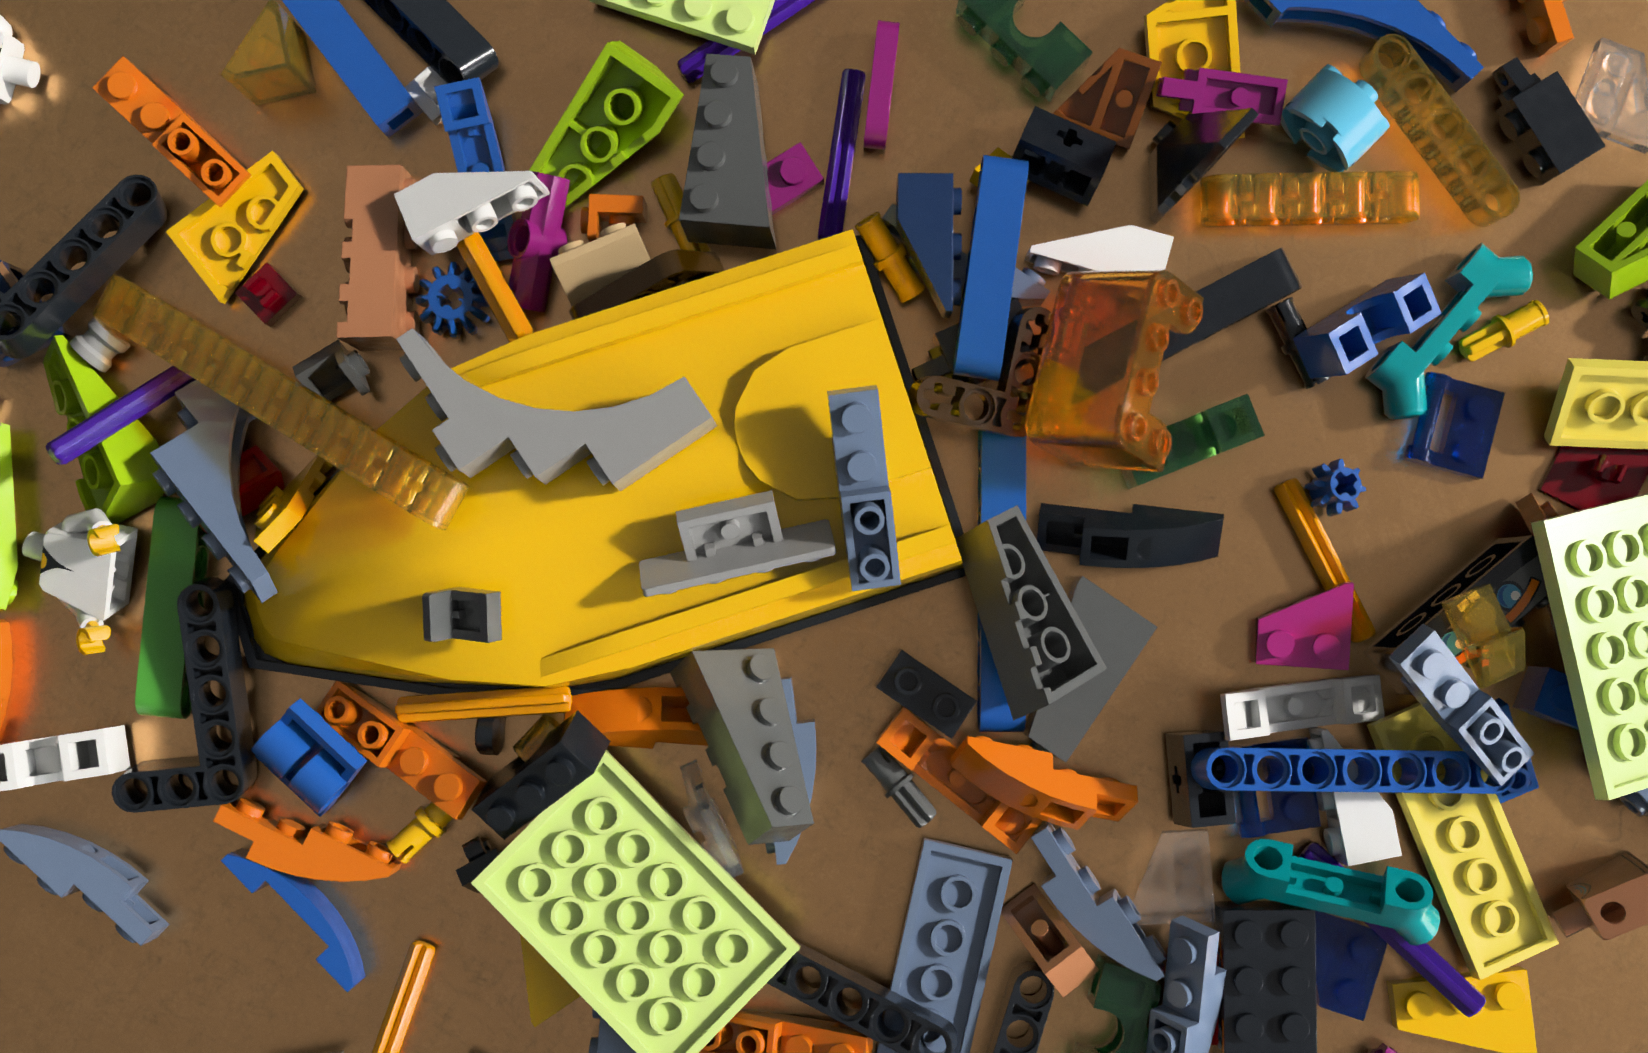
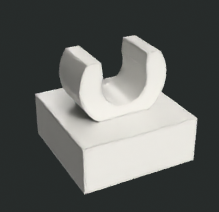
M429 66L418 74L405 88L435 125H438L442 121L434 86L447 83Z

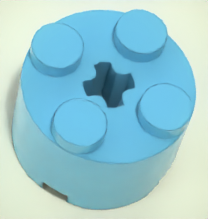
M1329 64L1325 65L1286 105L1281 117V124L1290 139L1296 144L1302 138L1312 148L1307 156L1319 166L1336 174L1342 173L1353 166L1390 127L1389 122L1374 103L1378 99V94L1374 88L1364 80H1358L1356 83H1353L1343 76L1338 69Z

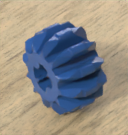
M450 262L447 275L438 266L433 267L432 274L436 280L431 283L427 279H421L419 283L420 286L428 291V294L419 295L415 298L416 304L427 307L419 316L421 321L424 323L433 322L432 331L439 336L448 329L451 338L460 339L462 326H464L468 333L475 335L477 327L473 321L478 318L480 321L487 323L490 317L481 310V307H489L468 267L461 273L459 264ZM455 292L463 297L458 298L462 304L457 309L446 305V303H452L448 297Z

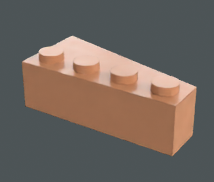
M402 165L347 166L344 222L347 228H352V237H345L344 242H342L341 258L346 271L349 273V281L345 284H340L339 302L344 304L347 322H337L336 338L359 351L403 350L396 339L412 328L418 333L420 332L419 315L417 311H413V294L419 291V274L417 267H412V249H417L418 244L412 240L394 196L395 193L416 183V179L411 178V175Z

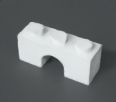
M125 725L0 744V791L63 780L70 781L108 775L131 769Z

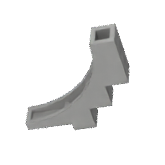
M413 328L396 339L405 352L399 359L406 371L416 382L422 378L431 391L425 397L427 403L441 421L448 418L432 430L441 443L435 447L438 456L451 472L458 469L470 478L516 448L517 450L510 455L522 474L527 479L534 475L546 485L592 454L593 457L586 462L600 483L604 486L610 481L621 492L717 427L713 417L685 376L649 396L614 407L582 411L539 409L498 398L467 382L449 368L428 341Z

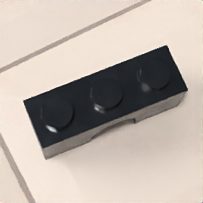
M577 710L547 734L541 746L526 762L518 756L493 775L471 810L505 840L594 774L611 741Z

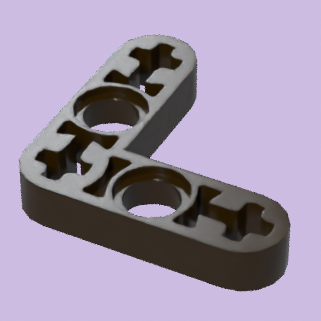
M679 249L667 251L577 303L569 310L572 319L575 320L725 270L718 255L713 252Z
M1043 307L1025 308L1016 313L1009 329L997 390L943 376H924L917 379L909 390V401L912 409L916 414L926 418L1005 437H1024L1029 435L1035 429L1038 422L1057 333V323L1054 315ZM1035 320V324L1041 327L1040 335L1032 336V331L1026 329L1027 321ZM1029 346L1030 349L1037 348L1038 352L1037 354L1034 352H1020V347ZM1023 359L1029 361L1034 370L1031 382L1025 386L1020 384L1015 377V367ZM934 387V393L938 395L953 396L951 405L932 403L930 406V401L923 398L924 391L931 390ZM1011 391L1015 393H1028V399L1011 397ZM973 393L978 395L984 404L981 416L975 420L968 418L964 411V402ZM1016 410V413L1022 415V422L1013 425V421L1007 419L1008 411Z

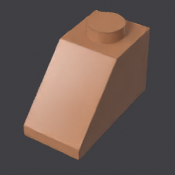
M1035 883L1002 907V916L1063 998L1099 971L1098 967Z

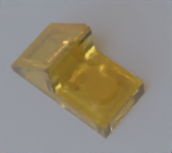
M1482 584L1441 602L1480 689H1484L1526 670L1525 631L1523 627L1509 626L1491 584Z

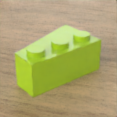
M1648 180L1575 247L1573 275L1607 299H1611L1648 281Z

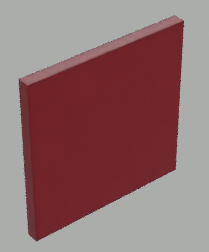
M1560 446L1538 490L1578 511L1638 496L1648 475V449Z

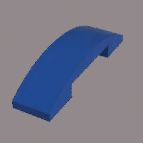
M480 77L434 86L444 129L449 134L458 173L504 172L505 167ZM515 213L499 220L492 229L479 232L495 262L514 258L508 251L507 241L510 228L516 221Z
M241 848L227 854L221 862L251 893L269 884L329 946L316 958V961L346 992L350 991L366 977L360 952L351 931L334 905L307 878L273 870L246 859L248 849Z

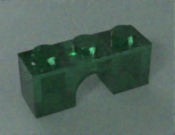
M958 0L956 13L959 15L957 19L960 25L974 37L979 34L990 45L989 50L993 57L1005 67L1011 65L1023 76L1021 78L1023 85L1036 97L1043 96L1051 102L1085 68L1093 53L1061 21L1052 31L1042 37H1029L1021 33L1014 24L1013 16L1024 5L1025 0Z
M1247 393L1174 424L1123 442L1113 447L1112 450L1128 489H1131L1263 437L1265 434Z
M1098 954L1095 965L1099 971L1092 976L1087 999L1093 1008L1110 1012L1116 1016V1031L1113 1037L1102 1045L1091 1046L1076 1042L1073 1053H1146L1149 1030L1146 1024L1150 1009L1158 1007L1161 997V984L1132 971L1111 957Z

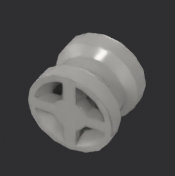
M94 316L88 322V330L83 335H76L69 342L71 347L83 359L105 373L112 366V358L117 353H125L130 347L128 341L118 331L97 316Z

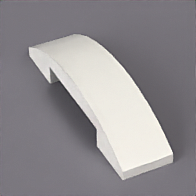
M1380 675L1304 681L1220 694L1226 741L1268 736L1270 733L1325 725L1376 721L1385 717Z

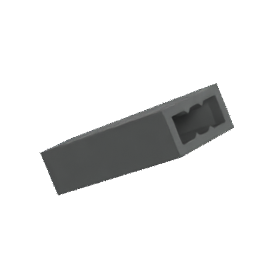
M1076 576L1067 596L1107 669L1050 705L1030 713L1023 733L1033 740L1030 746L1035 748V750L1053 753V759L1056 756L1065 763L1157 629V626L1084 576Z

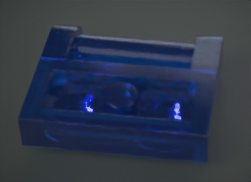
M1426 372L1424 377L1427 410L1418 418L1412 445L1406 446L1403 459L1468 478L1483 479L1505 393L1456 380L1445 374ZM1443 395H1451L1452 400L1439 450L1434 452L1430 449Z
M1298 736L1229 746V748L1309 749V745H1307L1308 737ZM1262 758L1264 779L1266 780L1270 773V766L1267 760ZM1307 759L1302 767L1303 776L1307 781H1310L1313 777L1310 759ZM1238 791L1242 822L1238 823L1241 838H1254L1272 833L1321 827L1316 792L1266 791L1270 817L1260 819L1256 791Z

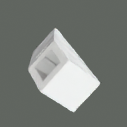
M532 171L433 173L395 193L394 196L412 240L432 256L436 253L452 250L459 241L476 232H485L492 229L499 220L516 211L520 212L532 208L539 199L549 195L550 192Z
M1127 225L1031 245L1026 254L1025 261L1034 263L1033 268L1045 274L1059 275L1060 271L1077 275L1076 281L1084 285L1102 287L1103 283L1120 287L1119 293L1124 296L1145 299L1146 295L1153 296L1161 287L1174 237L1134 225Z
M1319 727L1309 728L1311 739L1306 740V749H1343L1328 729ZM1353 760L1350 761L1347 768L1348 777L1352 782L1358 776V767ZM1315 792L1318 806L1321 811L1326 812L1329 828L1324 829L1325 845L1331 856L1334 855L1337 861L1347 866L1402 856L1393 810L1378 792Z

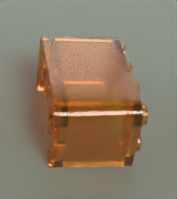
M1165 269L1071 271L1066 273L1058 287L1026 414L1025 426L1029 440L1034 445L1071 466L1163 472L1166 456L1171 450L1172 437L1166 425L1150 413L1153 396L1157 392L1159 385L1158 375L1163 354L1169 344V329L1177 334L1192 333L1202 319L1204 298Z

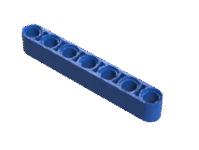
M978 430V525L1017 505L1026 520V436L1005 437ZM977 611L978 731L1024 732L1026 715L1013 721Z
M1206 748L1196 753L1191 763L1192 777L1197 784L1206 789L1226 791L1498 794L1507 791L1512 786L1516 774L1514 773L1502 786L1497 784L1490 776L1484 782L1481 778V768L1464 751ZM1217 757L1223 760L1226 768L1223 778L1219 781L1214 778L1211 770L1212 763ZM1262 758H1265L1270 766V773L1265 781H1262L1257 773V765ZM1307 759H1310L1314 766V775L1310 781L1304 778L1302 772L1303 764ZM1352 759L1358 766V776L1353 782L1347 773L1348 764ZM1395 761H1398L1402 768V775L1398 782L1395 781L1392 775V766ZM1440 761L1445 767V777L1442 782L1439 781L1436 773Z

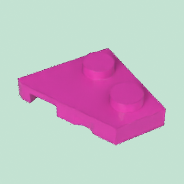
M1343 582L1330 590L1313 597L1309 596L1295 602L1291 606L1258 617L1256 664L1349 670L1354 583Z

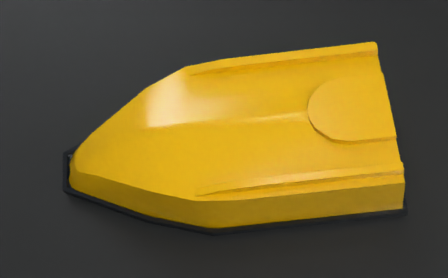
M853 229L525 335L451 368L467 382L498 398L533 408L564 411L614 407L649 396L685 376L713 417L717 427L621 492L610 481L604 486L600 483L586 462L593 457L592 454L546 485L534 475L527 479L522 474L510 455L517 450L516 448L470 478L458 469L451 472L438 456L435 447L441 443L432 430L448 418L441 421L436 416L425 399L431 391L428 387L424 388L372 433L362 446L313 493L315 497L303 518L269 553L260 546L254 551L268 571L278 591L277 594L261 603L251 589L243 593L230 575L224 580L231 587L233 593L238 634L249 668L428 695L533 687L557 688L562 686H568L571 695L622 689L668 674L691 651L744 649L966 576L955 541L964 532L926 417L916 414L911 407L909 390L914 381L877 269L873 265L872 253L862 236H855ZM877 385L888 483L892 497L901 585L852 591L839 502L827 391ZM772 490L781 529L825 519L829 520L836 548V554L833 556L824 557L815 562H801L774 568L765 573H752L734 577L716 584L707 583L680 589L671 594H658L649 597L643 595L639 562L649 558L685 551L677 525L676 511ZM454 587L500 591L502 640L490 643L453 638L438 642L425 641L423 632V594Z

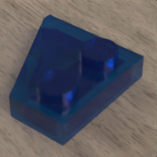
M1315 911L1317 1005L1364 1021L1388 944L1367 925L1337 915Z

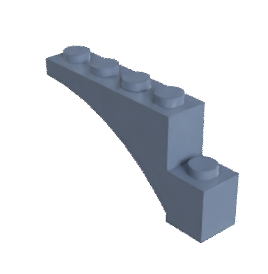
M221 364L175 392L182 407V410L176 414L187 431L150 453L159 468L152 475L168 497L176 492L183 501L177 507L189 525L195 528L200 524L207 534L202 539L218 561L223 557L229 560L233 567L227 571L238 588L243 593L251 589L261 603L277 594L278 591L268 571L250 544L242 516L239 491L240 460L245 434L249 422L257 417L246 392Z

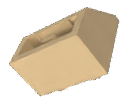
M625 223L611 225L600 232V238L584 244L583 240L570 242L558 249L559 255L550 258L552 267L572 307L651 260L635 223L626 226Z

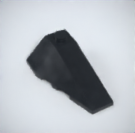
M1253 108L1187 114L1178 125L1170 120L1153 137L1152 140L1157 146L1148 157L1149 219L1153 223L1157 224L1258 117L1259 114Z

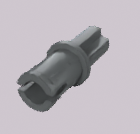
M879 746L861 761L886 790L885 797L889 798L891 796L916 827L921 828L935 817L937 814L936 809L911 780L914 775L912 773L908 775L895 758L885 749Z

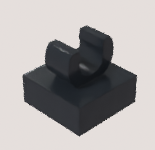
M476 837L462 845L469 863L458 868L456 872L463 887L480 893L471 882L502 851L497 848L492 850L488 841L482 842L480 837Z

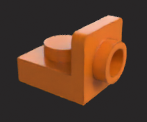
M589 194V207H582L581 233L587 234V238L591 242L601 237L600 232L603 230V222H609V226L617 223H625L626 226L634 223L635 225L636 223H647V203L644 197L637 195Z

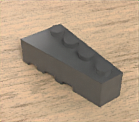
M706 54L679 221L688 242L776 249L759 87L751 57Z
M1018 505L986 520L955 539L1013 721L1050 705L1107 669Z
M774 648L691 651L670 674L676 687L682 686L689 705L686 709L693 724H699L709 746L705 750L712 766L716 765L719 768L725 781L726 787L723 791L747 844L790 841L813 825L814 821Z

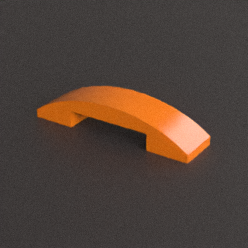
M904 706L875 741L903 765L915 772L978 822L986 831L1015 854H1018L1043 822V820L1029 816L1004 804L968 781L951 766V756L957 748Z

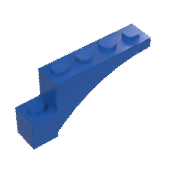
M1243 0L1270 28L1276 22L1313 23L1350 30L1379 40L1407 54L1428 68L1455 92L1472 80L1484 68L1477 61V55L1474 50L1466 43L1459 42L1446 29L1443 19L1434 11L1427 10L1418 0Z

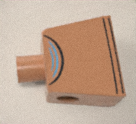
M1629 851L1624 852L1570 882L1566 888L1574 902L1552 913L1555 922L1566 938L1590 927L1602 940H1610L1647 925L1648 865Z

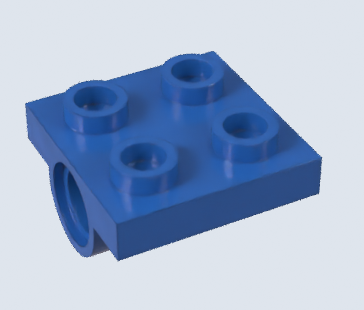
M301 698L286 710L282 718L268 729L251 749L255 757L319 817L334 805L367 762L351 743L347 742L318 712L314 711Z

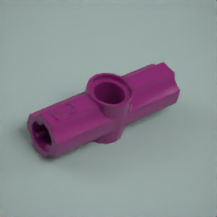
M532 171L548 188L550 194L539 199L532 208L522 211L521 218L517 219L510 228L507 245L510 255L514 258L509 287L521 308L545 312L553 272L550 258L559 255L558 249L568 242L567 234L561 225L570 180Z

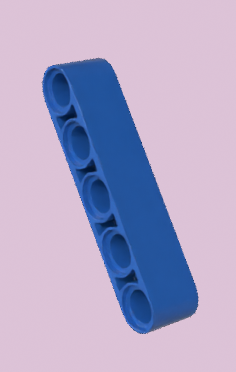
M983 155L954 355L953 375L999 381L1029 161Z

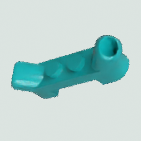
M1480 243L1462 259L1444 280L1457 291V294L1441 311L1442 314L1435 318L1411 348L1403 341L1388 347L1367 372L1365 378L1382 390L1384 415L1390 419H1407L1419 417L1427 410L1425 369L1430 363L1433 366L1438 365L1450 353L1453 345L1449 341L1458 330L1465 332L1477 321L1482 314L1478 307L1485 298L1518 296L1527 292L1532 285L1533 271L1531 263L1524 256L1498 257L1486 245Z
M1271 839L1253 841L1247 846L1244 856L1228 860L1222 871L1223 891L1230 900L1238 905L1260 899L1277 901L1393 928L1407 943L1416 946L1432 940L1439 928V912L1431 904L1434 896L1433 889L1425 878L1412 871L1387 866L1383 876L1292 856L1293 844Z

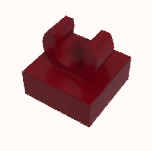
M268 262L235 292L257 317L269 327L302 298L299 292Z

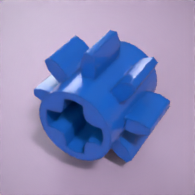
M1343 459L1334 460L1328 466L1321 464L1312 468L1313 474L1316 477L1311 483L1305 484L1304 487L1309 490L1313 500L1310 505L1312 508L1316 506L1326 508L1327 516L1332 517L1341 514L1342 510L1348 512L1359 507L1355 498L1361 492L1366 491V487L1362 486L1358 475L1360 472L1359 468L1350 469L1344 467Z

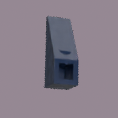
M898 173L896 182V229L942 318H950L953 306H961V278H953V260H961L962 235L961 233H953V215H961L962 189L953 188V173Z

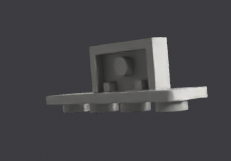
M772 490L676 511L677 525L685 551L640 561L641 589L645 597L671 594L680 589L707 583L716 584L734 577L752 573H765L774 568L801 562H815L821 558L833 556L836 554V548L829 520L825 519L781 529Z

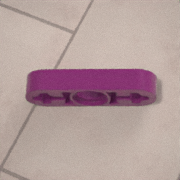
M881 20L877 22L863 148L885 150L899 22Z

